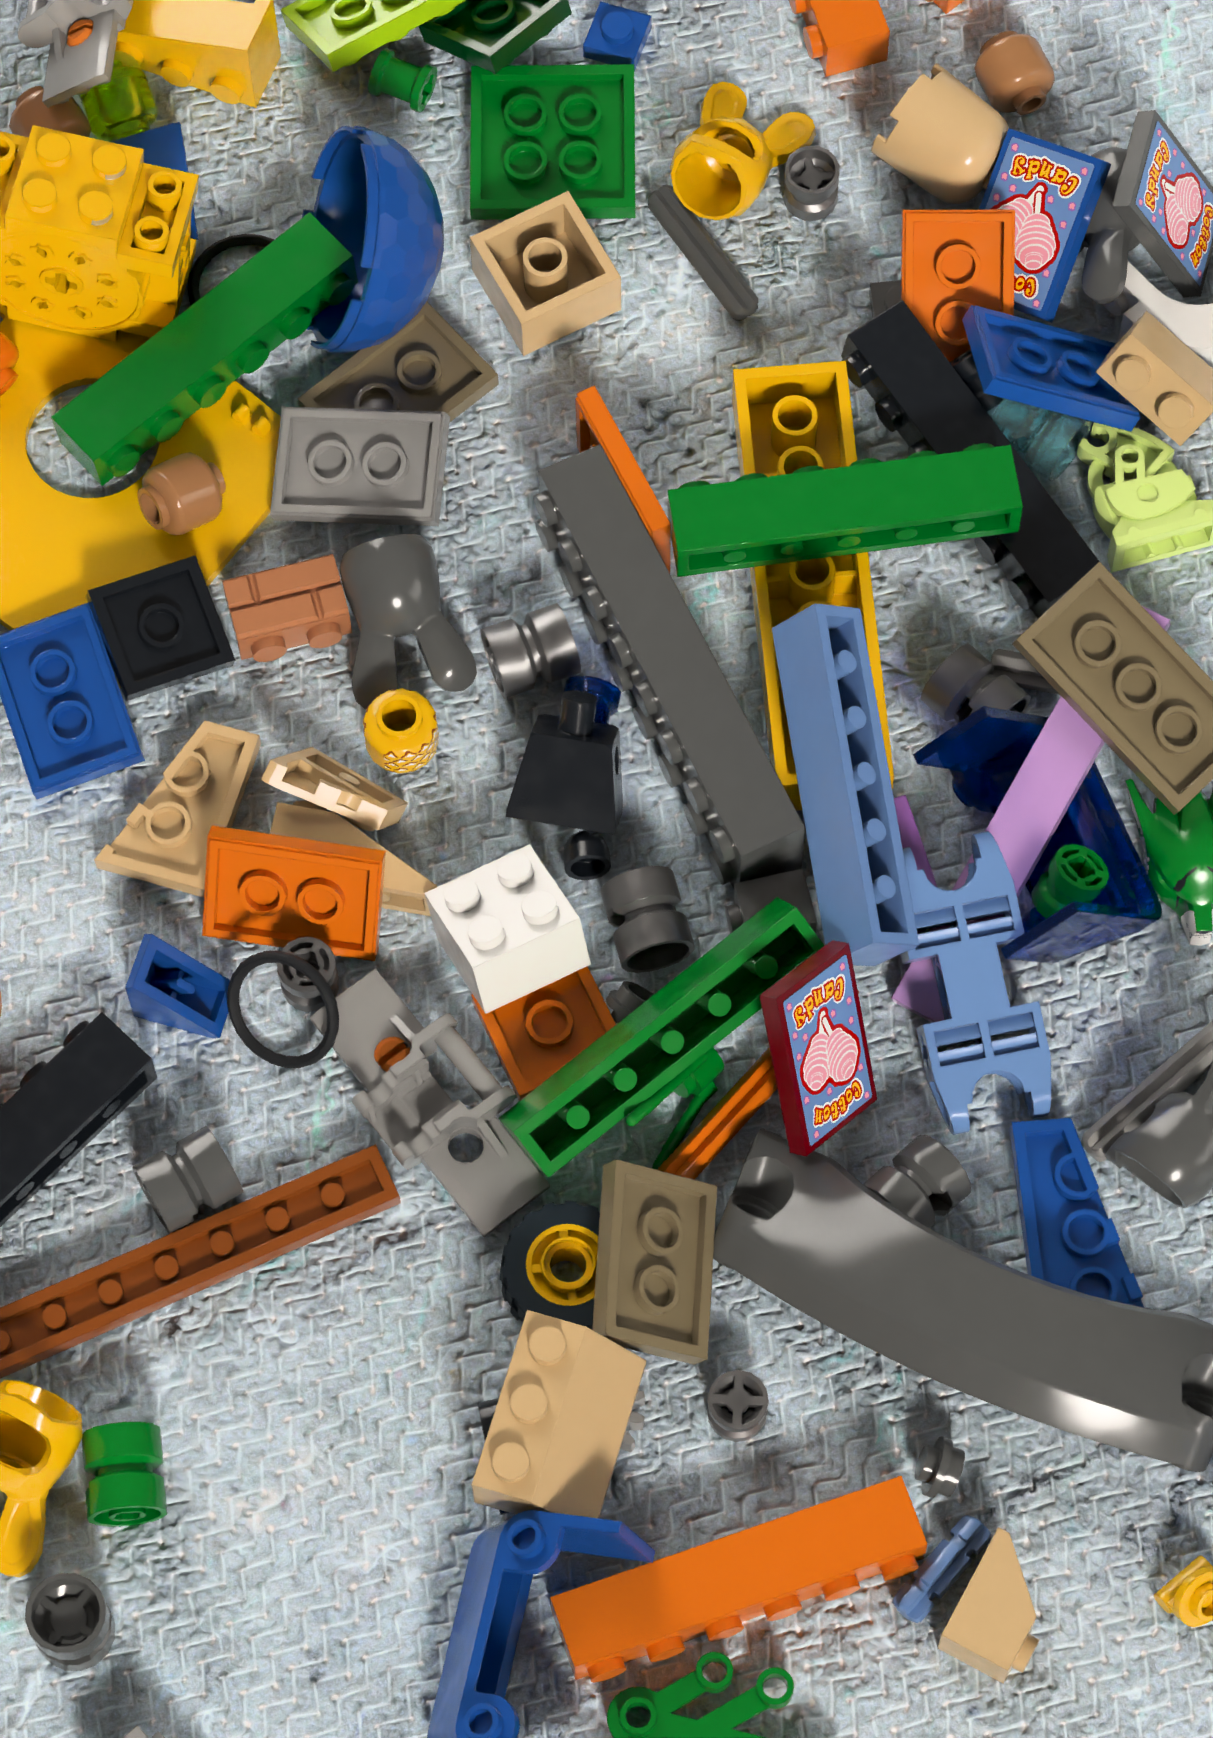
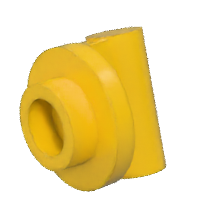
M1199 1555L1154 1594L1155 1600L1164 1611L1169 1614L1173 1613L1188 1626L1198 1627L1212 1621L1213 1566L1206 1558Z

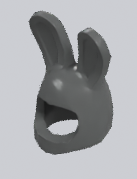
M1118 147L1105 148L1091 155L1110 163L1111 167L1078 253L1079 255L1084 247L1088 248L1081 278L1082 288L1092 301L1102 305L1113 302L1121 295L1127 277L1128 251H1132L1140 244L1136 236L1112 207L1127 149Z
M400 534L362 543L344 553L339 567L341 581L346 598L361 632L352 676V690L356 702L364 709H367L378 695L388 690L398 689L395 638L410 634L416 637L431 677L438 687L444 691L457 692L464 691L472 685L477 675L476 663L472 652L442 614L437 562L432 546L427 540L417 534Z
M1213 1061L1206 1080L1194 1095L1187 1092L1170 1093L1154 1104L1153 1108L1155 1110L1152 1115L1138 1128L1124 1133L1117 1138L1105 1156L1118 1168L1124 1167L1159 1195L1184 1209L1200 1202L1213 1188Z

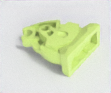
M1094 422L1090 436L1103 440L1106 445L1095 447L1083 437L1078 445L1077 456L1082 462L1090 466L1087 475V488L1093 499L1092 507L1096 521L1110 539L1107 559L1111 573L1212 546L1213 500H1196V488L1191 476H1187L1182 469L1178 470L1172 462L1175 450L1161 439L1136 427L1130 432ZM1103 474L1110 478L1109 484L1104 485Z

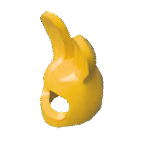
M719 82L713 84L707 91L701 104L700 127L687 135L674 151L670 165L674 193L684 207L702 218L725 220L742 215L764 189L770 170L773 167L786 163L789 156L797 149L811 146L816 136L813 120L803 113L788 112L778 117L761 133L746 120L742 119L747 105L745 93L732 83Z
M17 1380L0 1382V1491L7 1496L0 1518V1572L10 1577L24 1576L30 1573L38 1563L43 1552L46 1525V1497L49 1490L69 1466L83 1436L82 1414L72 1404L46 1389Z

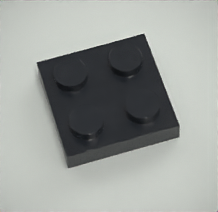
M196 556L87 591L86 598L126 701L231 667L235 662V657Z

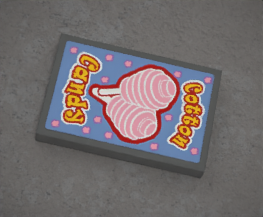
M1156 110L1139 111L1135 117L1112 207L1183 298L1201 297L1213 251V186Z

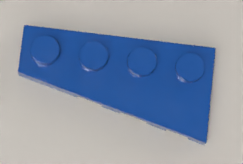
M1059 1118L1012 1122L1009 1128L1028 1275L1084 1294L1144 1308L1141 1300L1143 1297L1134 1273L1129 1271L1119 1246V1235L1112 1218L1108 1219L1098 1194V1183L1072 1119Z

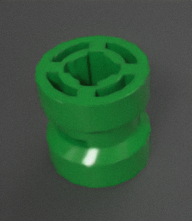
M1064 845L1050 861L1048 871L1042 874L1034 885L1031 893L1032 903L1045 919L1062 926L1076 925L1090 909L1092 900L1106 886L1109 879L1108 867L1103 859L1093 850L1082 845Z

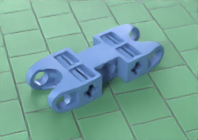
M989 831L972 834L971 846L974 863L968 864L966 882L957 890H943L934 886L927 879L924 869L917 870L911 848H903L917 931L950 925V928L918 934L919 946L902 953L901 959L903 964L932 959L944 1020L923 1024L917 1027L916 1030L928 1085L941 1116L953 1135L969 1132L970 1121L967 1104L973 1103L975 1085L986 1074H997L1006 1078L1014 1086L1017 1095L1023 1094L1028 1113L1032 1119L1048 1116L1051 1108V1055L1040 1003L1037 1001L1010 1007L997 945L1019 941L1025 937L1014 881L1000 848ZM1003 914V917L972 924L966 923V921ZM1028 1030V1034L991 1041L993 1036ZM973 1040L975 1042V1045L942 1052L937 1051L938 1047Z

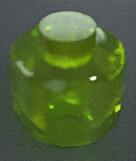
M114 60L111 82L91 87L89 92L79 95L85 116L91 126V132L101 140L111 142L151 130L150 126L156 121L158 116V107L146 74L138 67L123 66L119 60Z

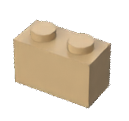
M1148 311L1111 348L1096 371L1101 378L1179 446L1213 413V368Z

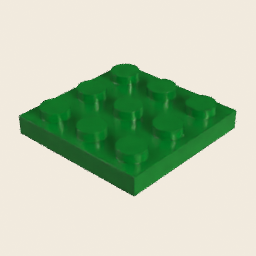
M634 64L508 65L496 74L479 66H471V220H507L567 191L573 197L585 219L635 218Z

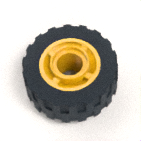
M565 1201V1204L554 1205V1202L543 1205L539 1211L533 1212L532 1210L523 1217V1222L518 1227L514 1226L509 1234L507 1245H504L500 1280L502 1282L501 1292L504 1301H508L511 1306L510 1313L516 1320L520 1319L523 1322L527 1310L586 1326L592 1330L600 1220L599 1208L590 1204L588 1206L576 1204L577 1201ZM560 1261H571L581 1268L583 1276L574 1282H563L553 1275L551 1267Z

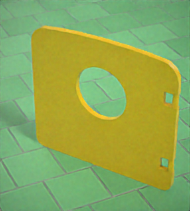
M0 305V317L3 319L0 323V331L16 345L19 351L18 361L13 368L19 376L15 383L0 396V624L8 630H13L88 603L86 595L90 589L192 556H196L208 587L270 514L281 416L237 381H234L226 387L225 393L215 404L208 408L201 407L183 422L181 429L175 436L166 442H159L156 456L149 468L179 454L191 452L201 457L206 463H214L222 473L225 481L226 490L222 494V509L218 517L185 534L174 536L162 529L156 530L147 522L138 502V491L142 488L144 475L128 488L109 496L82 498L62 493L45 483L35 472L29 461L27 441L35 417L55 396L77 386L93 384L151 337L118 331L116 342L8 319L7 306Z

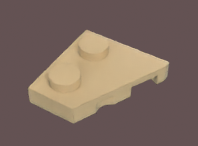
M314 747L271 759L261 778L263 782L338 813L354 826L367 831L381 830L399 823L408 805V802Z

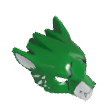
M1128 779L1126 780V786L1143 846V867L1146 872V880L1154 894L1177 913L1189 945L1200 946L1209 944L1213 930V790L1210 798L1200 791L1175 815L1156 797L1154 798L1152 813L1134 781Z

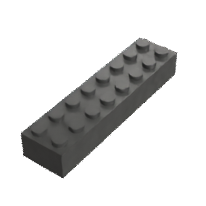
M599 444L539 470V493L533 496L540 519L535 521L538 536L547 552L556 549L563 563V566L559 567V572L571 598L581 597L588 611L583 614L592 640L596 645L605 643L613 659L608 661V666L615 684L621 692L629 690L637 704V707L633 708V714L642 735L646 740L652 737L655 738L662 752V755L658 756V762L667 783L671 788L679 785L688 802L683 804V809L692 831L696 836L704 833L713 849L712 852L708 853L709 860L719 882L722 885L730 882L734 889V883L802 869L805 826L603 447Z

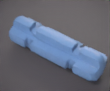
M963 1516L950 1531V1535L953 1538L949 1542L943 1539L914 1572L912 1577L915 1582L912 1585L906 1582L895 1594L892 1603L906 1619L915 1623L921 1622L935 1606L931 1600L935 1596L941 1599L972 1563L969 1556L972 1553L978 1556L991 1541L992 1534L975 1517Z

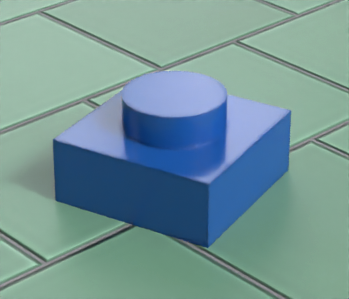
M600 1L583 44V57L609 65L634 64L635 72L652 28V16Z

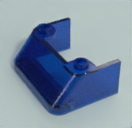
M983 706L921 748L913 756L918 765L949 769L953 776L952 788L958 799L967 807H975L980 811L990 812L994 815L1049 717ZM1095 761L1025 885L1031 896L1034 885L1040 876L1048 871L1050 861L1056 852L1064 845L1070 844L1085 846L1103 859L1109 873L1107 884L1101 893L1092 900V903L1073 901L1047 919L1035 907L1024 913L1022 923L1025 933L1001 948L1005 959L1057 963L1140 932L1162 916L1159 898Z

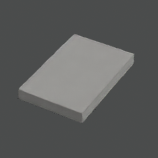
M282 406L270 516L274 520L439 526L450 423L449 415L443 411Z

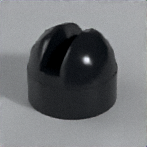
M582 830L569 837L563 851L564 869L569 877L577 880H592L600 878L609 872L611 868L610 852L602 836L597 833L590 835L589 832Z

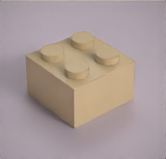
M569 191L470 237L472 271L523 356L621 310V276Z

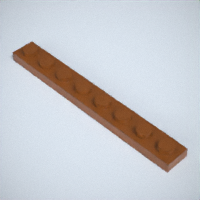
M376 1144L0 1307V1379L400 1204V1196Z

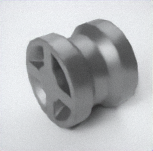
M742 1370L728 1371L717 1377L710 1387L707 1398L709 1424L714 1432L723 1439L734 1442L746 1441L758 1435L765 1425L769 1404L767 1389L762 1381L752 1373ZM721 1407H727L733 1413V1415L730 1414L726 1408ZM748 1408H749V1409H755V1410H748L746 1414L742 1415V1413L745 1412Z

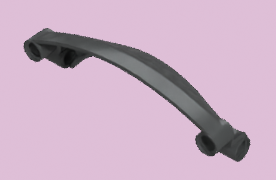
M764 1128L759 1130L748 1151L733 1193L729 1197L714 1236L713 1259L718 1263L737 1271L776 1297L848 1338L963 1393L1066 1432L1146 1457L1165 1461L1187 1471L1203 1472L1207 1469L1213 1455L1212 1324L1183 1313L1143 1308L1084 1294L1003 1265L944 1237L901 1212L864 1186L832 1158L813 1151L807 1157L790 1153L787 1138Z

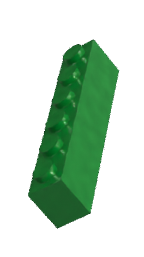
M309 212L51 416L60 443L101 486H104L114 477L124 476L136 466L140 456L157 442H166L175 436L181 429L183 422L201 407L208 408L215 404L225 393L226 387L244 373L250 374L259 369L267 360L269 353L286 339L292 340L300 336L309 327L316 315L329 305L335 306L343 302L352 292L354 285L358 283L353 255Z
M987 443L975 444L963 451L938 454L934 451H920L909 455L906 459L884 462L874 458H866L855 461L846 467L824 469L820 466H806L795 470L792 474L767 477L761 473H751L743 475L735 481L710 484L706 481H691L681 485L678 489L668 490L667 516L671 523V541L677 577L1019 532L1023 509L1011 445L995 447Z
M776 897L498 1119L531 1162L549 1178L636 1109L640 1103L655 1094L762 1008L760 994L825 945L797 907Z

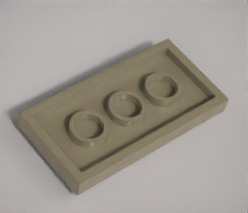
M1098 562L1022 633L1012 645L1171 813L1175 815L1213 780V680L1102 563Z

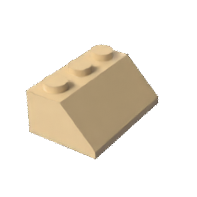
M527 1310L471 1484L474 1502L512 1514H518L527 1510H537L599 1518L646 1367V1360L586 1326Z

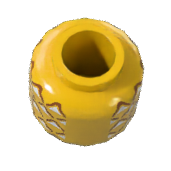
M404 688L388 690L375 697L366 709L363 718L366 750L377 765L386 771L399 774L414 772L427 765L435 755L439 743L437 716L431 703L424 696L416 691Z

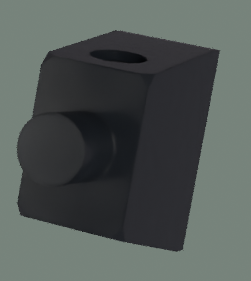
M579 690L565 691L562 694L559 716L538 715L510 796L506 817L615 835L623 810L620 731L614 725L594 722L597 703L595 695Z

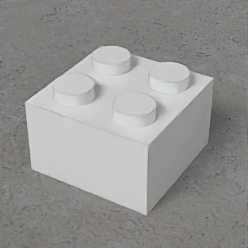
M530 844L425 893L437 939L485 1014L591 965L580 917Z

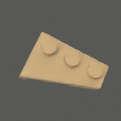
M204 720L163 772L164 778L143 804L139 803L126 819L127 825L112 844H106L94 859L96 868L204 898L208 833L212 825L232 828L261 746L260 736Z

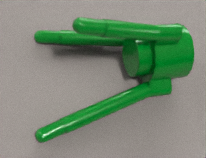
M713 1047L655 1094L640 1103L627 1116V1125L633 1127L673 1091L683 1098H687L691 1093L693 1095L690 1103L661 1148L662 1150L654 1161L652 1169L657 1170L674 1152L703 1105L718 1091L713 1080L724 1070V1063Z

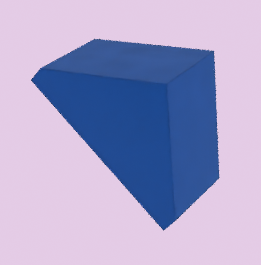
M144 934L125 987L134 1017L209 1038H220L229 1013L227 992L230 980L155 935Z

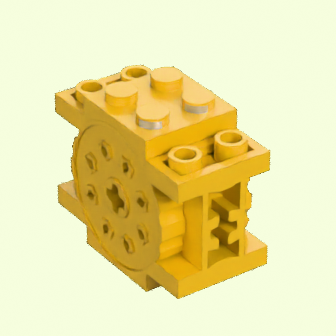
M35 125L32 126L29 137L0 131V305L7 306V318L116 342L118 331L146 337L154 336L178 316L195 257L196 239H191V211L198 191L199 175L144 163V149Z

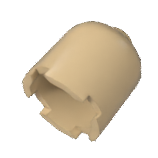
M936 63L931 70V79L925 74L920 75L894 107L890 116L898 121L888 139L878 134L871 151L882 161L936 198L948 204H961L975 198L983 189L986 190L1009 126L1007 121L994 108Z

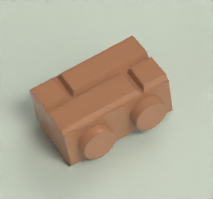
M333 554L222 581L241 660L253 657L258 662H269L285 655L288 648L309 644L312 648H326L338 643L342 639V635L352 633L350 614Z

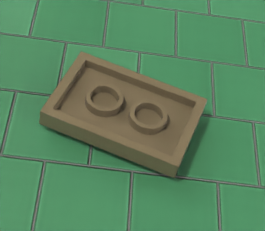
M426 301L420 312L395 336L379 345L361 349L297 399L299 407L443 411L449 415L451 422L498 386L499 381L495 370Z
M617 1159L603 1165L593 1331L626 1349L693 1365L708 1360L717 1185Z

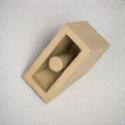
M999 1527L996 1530L943 1630L938 1644V1649L1003 1684L1012 1668L1022 1673L1024 1672L1040 1639L1030 1635L1037 1616L1009 1532Z

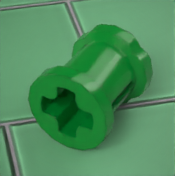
M384 48L379 53L371 70L368 93L376 97L384 93L410 103V109L420 113L425 109L434 91L437 81V67L431 64H426L424 67L414 65L397 58L395 51Z

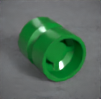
M117 1422L95 1426L86 1430L82 1436L83 1465L85 1472L96 1476L89 1481V1488L85 1492L89 1523L108 1527L132 1526L154 1522L166 1516L167 1502L164 1477L153 1472L163 1464L160 1426L146 1422Z

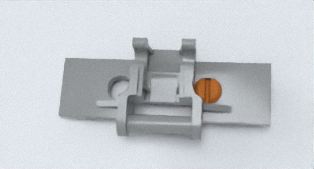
M133 0L28 1L26 18L20 22L18 27V38L21 43L31 48H41L50 44L42 102L48 108L53 105L64 104L74 95L85 94L90 91L91 87L111 82L117 35L119 31L125 29V22L132 9Z
M376 968L335 997L339 1012V1031L332 1048L364 1087V1090L353 1097L352 1103L362 1116L369 1121L404 1168L409 1170L422 1163L429 1172L433 1173L483 1237H486L550 1188L547 1180L495 1117L508 1107L517 1095L509 1086L502 1087L456 1031L455 1028L458 1022L450 1013L439 1017L424 1028ZM325 1006L310 1016L311 1022L323 1037L327 1028ZM437 1044L483 1100L474 1108L467 1109L459 1099L453 1102L430 1073L429 1062L426 1058L437 1051ZM462 1133L475 1135L483 1145L482 1154L472 1162L463 1163L457 1161L448 1150L450 1141L455 1136Z

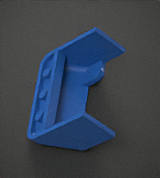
M537 1510L520 1512L483 1531L471 1548L427 1738H518L520 1729L519 1716L513 1705L505 1700L507 1686L533 1574H538L548 1569L556 1561L560 1551L653 1563L655 1550L622 1521Z

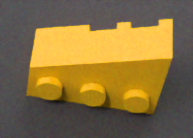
M133 0L132 9L125 22V29L119 31L117 35L114 62L127 70L142 69L162 76L167 82L178 87L192 86L210 92L217 99L228 104L242 103L256 108L281 57L274 1L255 0L253 4L231 0Z

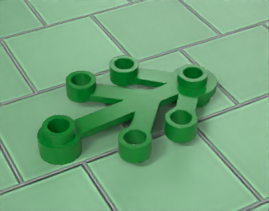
M709 1652L698 1660L696 1670L658 1692L646 1687H630L617 1694L608 1708V1729L613 1738H766L738 1731L734 1728L768 1708L779 1709L786 1706L792 1699L794 1682L786 1670L778 1667L768 1668L760 1674L754 1687L698 1720L673 1714L706 1691L709 1693H720L730 1686L733 1678V1665L730 1659L720 1652ZM710 1663L721 1664L726 1670V1676L720 1682H709L702 1674L704 1667ZM771 1678H778L785 1683L787 1691L780 1698H771L763 1690L764 1683ZM642 1707L649 1712L651 1718L647 1725L636 1728L627 1722L626 1715L632 1708Z

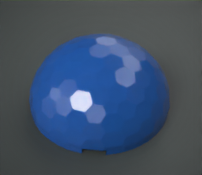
M342 126L329 137L314 167L311 177L321 180L314 210L303 209L302 213L303 218L310 212L353 255L358 283L354 285L352 292L343 302L335 306L329 305L312 319L307 328L313 331L317 340H311L310 344L317 349H325L328 352L357 351L379 345L395 336L420 312L428 300L441 268L444 251V221L436 190L427 172L406 148L386 135L361 126Z

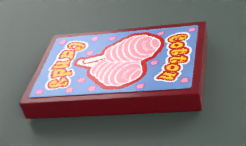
M835 940L830 941L760 994L790 1153L806 1157L877 1100L849 943Z

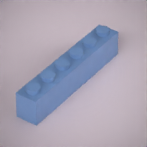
M815 603L772 628L825 945L832 940L849 943L853 965L876 966L919 946V939L861 609Z

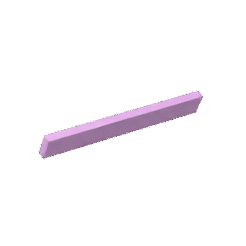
M1142 606L1167 632L1171 625L1170 619ZM1060 696L985 832L989 831L993 835L1014 881L1017 899L1105 743L1062 696ZM973 854L952 890H957L965 884L968 877V864L974 863ZM1003 914L966 921V923L972 924L1003 917ZM950 925L930 928L929 932L950 928ZM932 959L911 962L895 990L892 1000L933 1023L943 1021L944 1016Z

